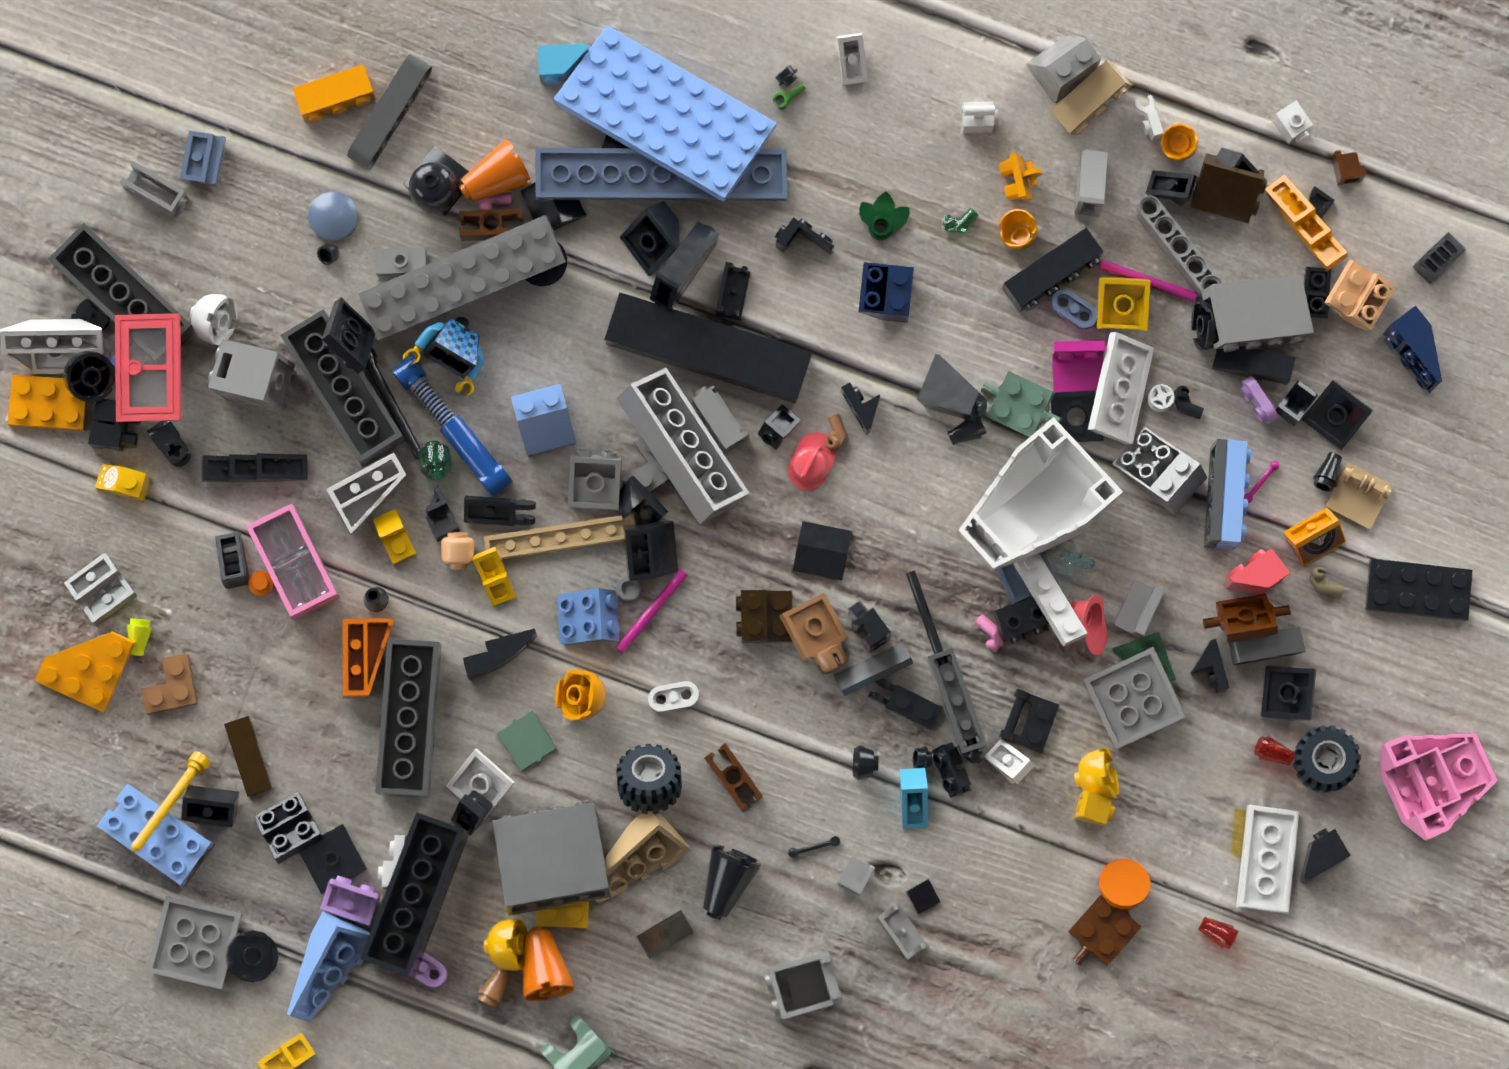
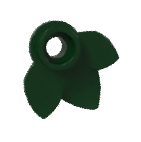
M888 192L878 196L873 205L861 202L859 209L860 218L869 226L870 235L880 241L888 239L892 235L893 230L902 228L906 224L910 213L909 207L895 208L894 201ZM878 225L885 226L886 230L884 232H878L876 227Z

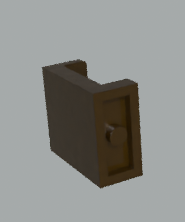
M1206 153L1192 195L1191 208L1249 224L1251 215L1256 216L1259 209L1258 195L1259 193L1264 194L1267 185V179H1264V170L1259 169L1258 174L1217 163L1215 162V155Z

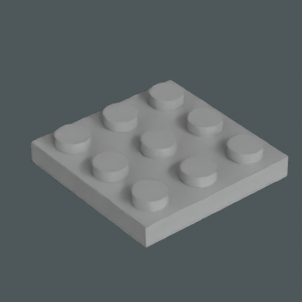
M1154 647L1083 679L1116 749L1187 717Z
M166 896L146 972L223 990L229 970L226 962L227 947L238 934L242 913Z

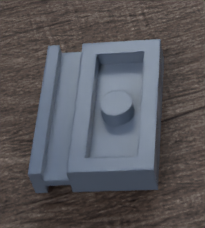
M189 130L180 180L217 187L226 137Z

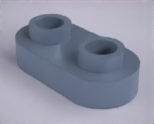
M1061 289L1054 293L1051 299V308L1056 314L1082 330L1090 329L1095 325L1098 313L1093 305L1067 289ZM1066 300L1068 306L1061 307L1059 301ZM1087 314L1089 320L1082 321L1080 315Z

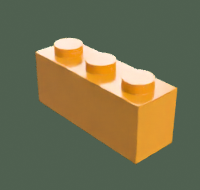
M364 64L292 88L304 122H317L323 119L324 115L330 113L341 114L347 111L348 107L354 105L358 107L365 106L371 103L372 99H375Z

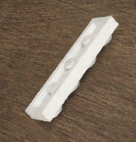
M1038 553L1013 563L1062 646L1065 647L1084 638L1087 634L1085 628L1040 554Z

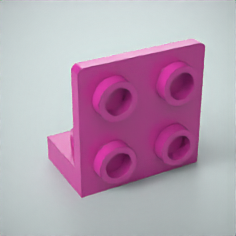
M1105 340L1054 342L1052 346L1053 392L1097 390L1103 365Z

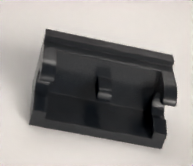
M725 263L716 316L741 321L751 273L748 271V267L742 266V268H738L733 263Z

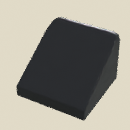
M929 879L906 891L918 915L941 902Z

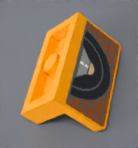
M1327 507L1283 532L1285 539L1296 550L1298 559L1303 566L1346 542L1338 518Z

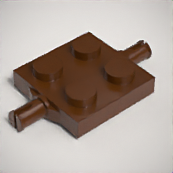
M1266 593L1216 602L1218 617L1203 618L1204 629L1220 627L1224 631L1227 642L1278 634L1276 617L1291 615L1289 604L1274 607L1268 601Z
M1100 894L1068 931L1079 941L1082 947L1072 960L1076 962L1080 958L1077 964L1081 966L1087 957L1091 955L1097 957L1108 966L1142 926L1131 918L1128 912L1129 909H1118L1109 905L1103 895L1101 896Z

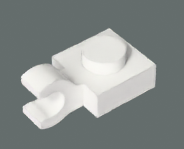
M1149 95L1147 97L1148 106H1141L1139 99H1136L1134 107L1138 113L1145 116V121H1142L1143 131L1146 136H1150L1151 142L1161 140L1164 132L1157 110L1154 108V99Z

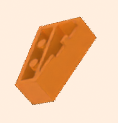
M394 619L342 620V699H368Z

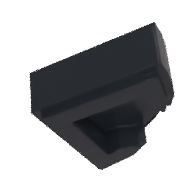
M1314 186L1309 196V202L1315 208L1319 218L1322 219L1335 200Z

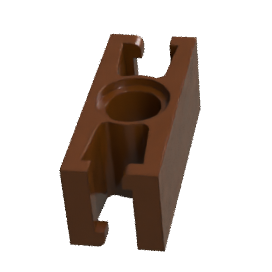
M523 210L459 211L461 226H463L460 227L461 241H481L509 231L511 229L504 228L503 222L517 219L519 222H524ZM490 220H495L499 223L498 227L494 230L486 229L485 225ZM466 221L480 222V229L465 231L464 226H466Z
M724 743L719 747L718 752L720 754L725 752L732 763L721 771L712 761L715 756L713 752L704 757V759L742 812L749 807V804L742 803L735 790L746 784L755 794L752 797L754 801H758L763 795L727 744ZM730 771L740 773L741 780L737 784L727 782L726 775Z

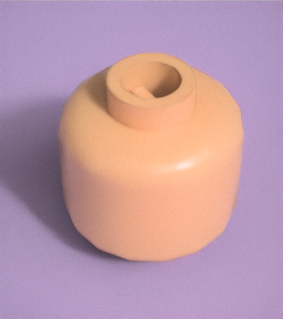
M447 533V537L441 541L442 561L445 564H449L450 569L453 570L466 569V564L473 562L474 540L468 537V533Z

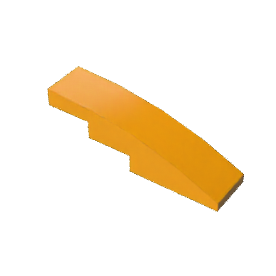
M1285 175L1265 188V193L1280 214L1327 271L1348 257L1347 251L1332 236L1330 228L1316 214L1313 205Z

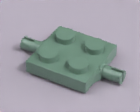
M1008 371L1003 383L998 388L987 382L983 386L991 389V391L983 387L981 388V392L994 397L993 405L987 417L1026 436L1031 437L1037 432L1044 421L1049 422L1053 417L1058 422L1062 420L1061 417L1049 412L1050 403L1055 392Z

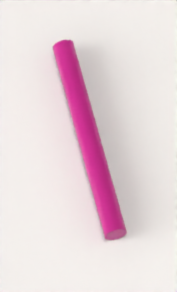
M1102 260L1099 267L1100 270L1123 278L1150 280V287L1192 302L1195 301L1197 292Z
M680 569L617 644L615 648L622 654L688 575Z

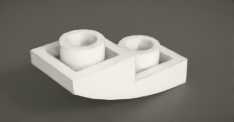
M395 835L394 841H390L389 856H394L393 861H383V866L378 867V882H382V887L384 888L388 887L407 838L405 835Z

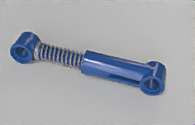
M411 355L393 369L392 373L406 390H411L414 396H417V399L420 400V403L426 406L425 409L428 410V413H431L434 420H437V423L440 424L439 427H442L440 432L478 477L489 494L494 497L513 482L512 479L483 446L461 416H453L454 412H450L451 409H448V405L445 406V402H442L443 398H439L440 395H436L437 392H434V388H431L432 385H428L429 381L425 378L427 374L419 363L411 365L415 360Z

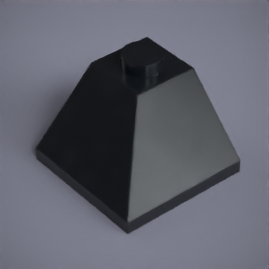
M665 201L647 207L619 237L648 276H651L680 245L679 219Z

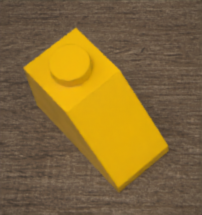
M1084 790L1079 794L1074 819L1105 826L1107 821H1112L1115 807L1111 806L1112 799Z

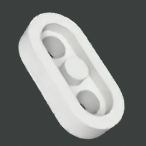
M689 681L662 685L650 691L648 702L654 711L660 713L689 708L697 703L699 691L697 686ZM686 690L691 692V697L687 700L681 696L682 692ZM658 696H665L666 702L658 704L656 702Z

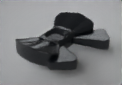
M89 299L82 301L78 305L76 313L71 314V319L83 320L86 318L91 324L101 327L102 331L110 322L108 316L100 315L93 308L92 302Z

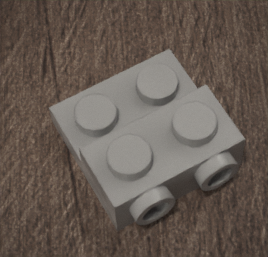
M577 449L576 453H571L568 507L619 510L622 456H617V452L611 450H604L601 455L591 454L589 449Z

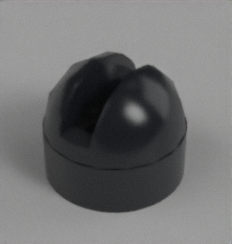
M333 243L324 244L317 250L318 259L325 265L335 262L340 254L338 247Z

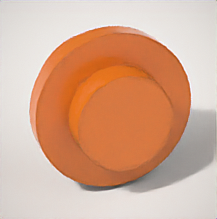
M256 571L250 576L248 587L253 594L266 596L273 590L274 583L268 572Z

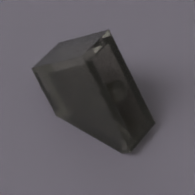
M682 910L644 931L637 938L648 958L651 959L690 937L694 932Z

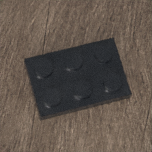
M340 297L333 304L322 340L329 350L334 351L342 358V361L348 368H352L359 374L366 368L375 332L373 327Z

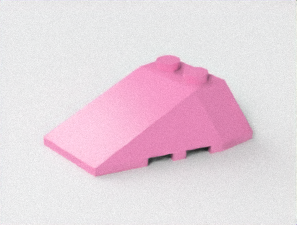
M1476 733L1441 736L1405 735L1382 745L1381 778L1401 822L1424 840L1448 831L1453 826V823L1468 811L1467 809L1498 781Z

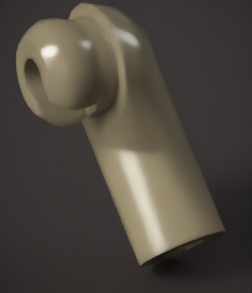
M1321 567L1314 568L1310 573V581L1319 594L1341 598L1343 585L1330 583L1325 575V569Z

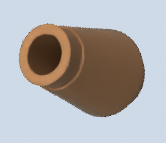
M496 969L478 991L477 1001L495 1010L497 1005L501 1004L510 975L500 969Z

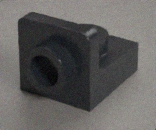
M782 404L764 421L758 435L766 444L777 450L783 440L799 425L801 419Z

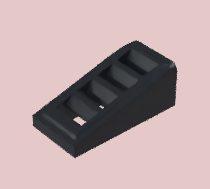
M1448 232L1414 264L1413 268L1431 284L1466 251V248ZM1446 241L1457 250L1455 254L1444 244ZM1438 249H1443L1451 258L1447 260ZM1435 254L1444 264L1441 266L1431 255ZM1426 260L1437 269L1436 272L1425 263Z
M241 532L215 536L221 582L224 587L231 589L248 585L249 572ZM236 542L237 546L223 549V545ZM238 553L237 556L225 558V555ZM239 563V566L227 568V565Z

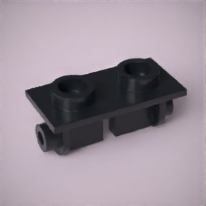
M953 742L933 749V761L935 766L939 768L943 779V787L948 792L949 797L953 798L970 791L971 782L965 768L956 770L955 767L963 763L957 746L954 747Z

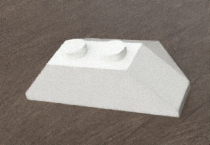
M82 319L28 320L0 329L2 355L10 358L14 363L31 374H63L68 360L76 353L83 351L104 353L102 328Z

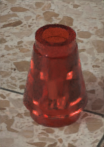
M1261 736L1254 749V755L1259 756V760L1286 764L1288 766L1292 763L1295 754L1294 751L1270 736Z
M1204 917L1198 931L1202 932L1222 949L1225 947L1229 950L1239 933L1238 930L1234 929L1233 925Z

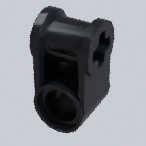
M160 421L147 430L155 445L173 466L183 467L190 461L191 453L171 421ZM177 449L181 454L179 457H176L174 453Z

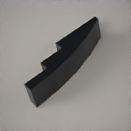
M257 453L256 455L230 454L229 456L203 455L201 457V482H282L308 480L306 454Z

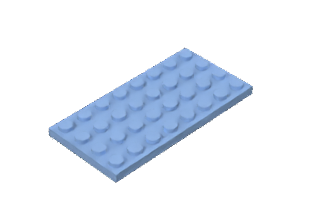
M608 25L553 99V104L722 202H725L775 130L777 124L775 121Z

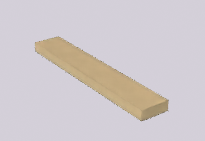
M630 514L624 520H622L621 515L484 536L485 550L496 546L501 560L624 542L623 526L636 524L635 514Z

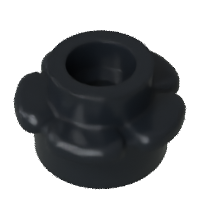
M788 65L775 77L779 82L778 85L784 84L788 87L798 78L795 75L798 70H794L791 65Z
M926 746L914 749L912 762L915 769L925 768L926 770L927 767L932 765V752L928 751Z

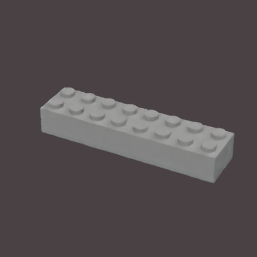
M545 215L358 294L378 340H381L566 263V260L549 219Z

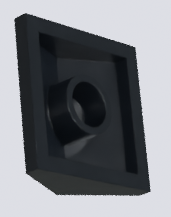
M535 182L520 191L533 220L547 215L553 231L586 217L580 200H536Z
M1332 380L1303 416L1302 420L1342 450L1373 410L1336 381Z
M802 521L792 571L842 581L852 531Z
M1266 666L1261 717L1283 720H1311L1316 669Z

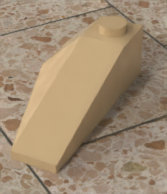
M648 811L647 814L641 813L628 825L604 858L611 897L595 901L600 904L627 890L630 883L640 878L642 881L649 878V873L660 867L666 869L672 866L690 850L689 845L659 813L653 814V811Z

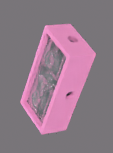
M289 504L246 526L290 617L294 621L340 598L293 504Z

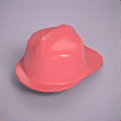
M819 432L810 433L804 436L798 443L787 469L789 479L797 488L806 491L814 490L826 480L837 455V451H831L825 446V440L829 437L826 434Z
M1096 594L1091 596L1089 600L1073 601L1071 607L1087 632L1085 640L1088 649L1092 654L1100 655L1106 646L1107 628L1103 600L1101 596Z

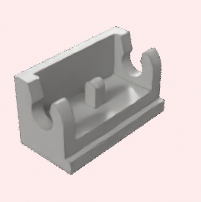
M898 903L877 917L906 961L928 946Z

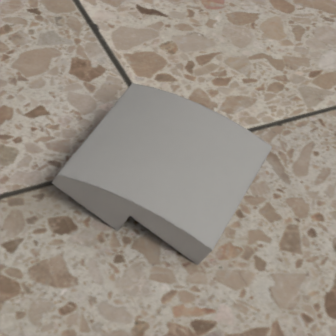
M103 553L64 582L74 599L80 604L95 626L137 597L134 590L106 553Z

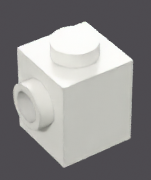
M1297 100L1277 112L1272 119L1288 144L1295 140L1297 143H1300L1310 136L1309 131L1313 124Z

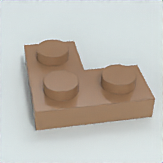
M187 653L162 658L166 684L141 689L147 715L198 704L189 655Z

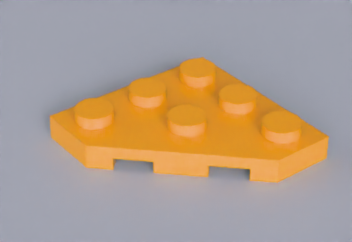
M112 631L44 658L35 681L104 713L109 707L135 641Z

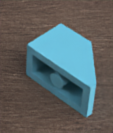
M588 44L538 46L540 82L554 85L559 84L560 81H565L589 51Z
M925 768L899 769L902 829L928 827V787Z

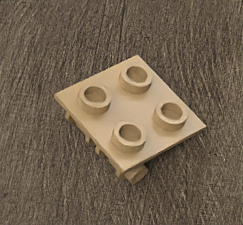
M1347 462L1338 479L1337 487H1334L1325 507L1370 530L1385 500L1388 499L1393 485Z

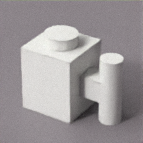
M963 102L962 133L993 132L994 125L998 124V109H995L993 102Z

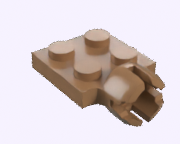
M825 593L779 616L802 660H814L821 674H828L848 662V658L842 649V642L848 636Z

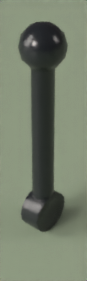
M833 836L825 842L799 849L790 848L788 855L791 858H795L800 853L830 845L836 847L840 844V838Z

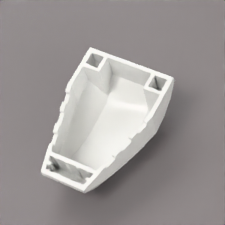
M1053 417L1016 448L979 503L960 527L958 534L992 570L1041 553L1081 534L1120 497L1123 491Z

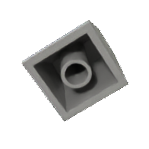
M1066 35L1027 62L1026 65L1056 104L1098 68L1101 58L1087 39Z

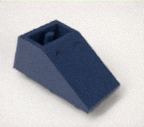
M1415 305L1391 323L1383 333L1385 336L1384 341L1391 350L1395 349L1401 356L1400 361L1407 370L1411 369L1416 375L1415 380L1423 390L1427 389L1430 393L1442 382L1432 325Z

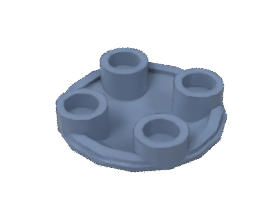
M332 191L317 197L312 202L308 213L311 229L318 237L326 240H338L350 236L354 232L358 218L356 205L350 197L341 192Z

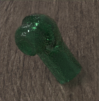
M969 208L961 218L945 215L941 220L942 227L947 232L962 233L970 227L979 215L972 208Z

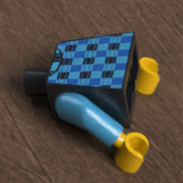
M465 317L448 318L445 323L437 322L427 327L414 343L416 346L403 354V360L409 353L413 354L415 360L411 365H414L420 360V352L423 350L425 357L462 379L465 378L464 381L458 382L455 386L456 393L462 390L463 385L466 386L464 396L473 393L474 385L472 381L473 379L476 380L484 363V357L479 346L480 336L468 328L469 320Z

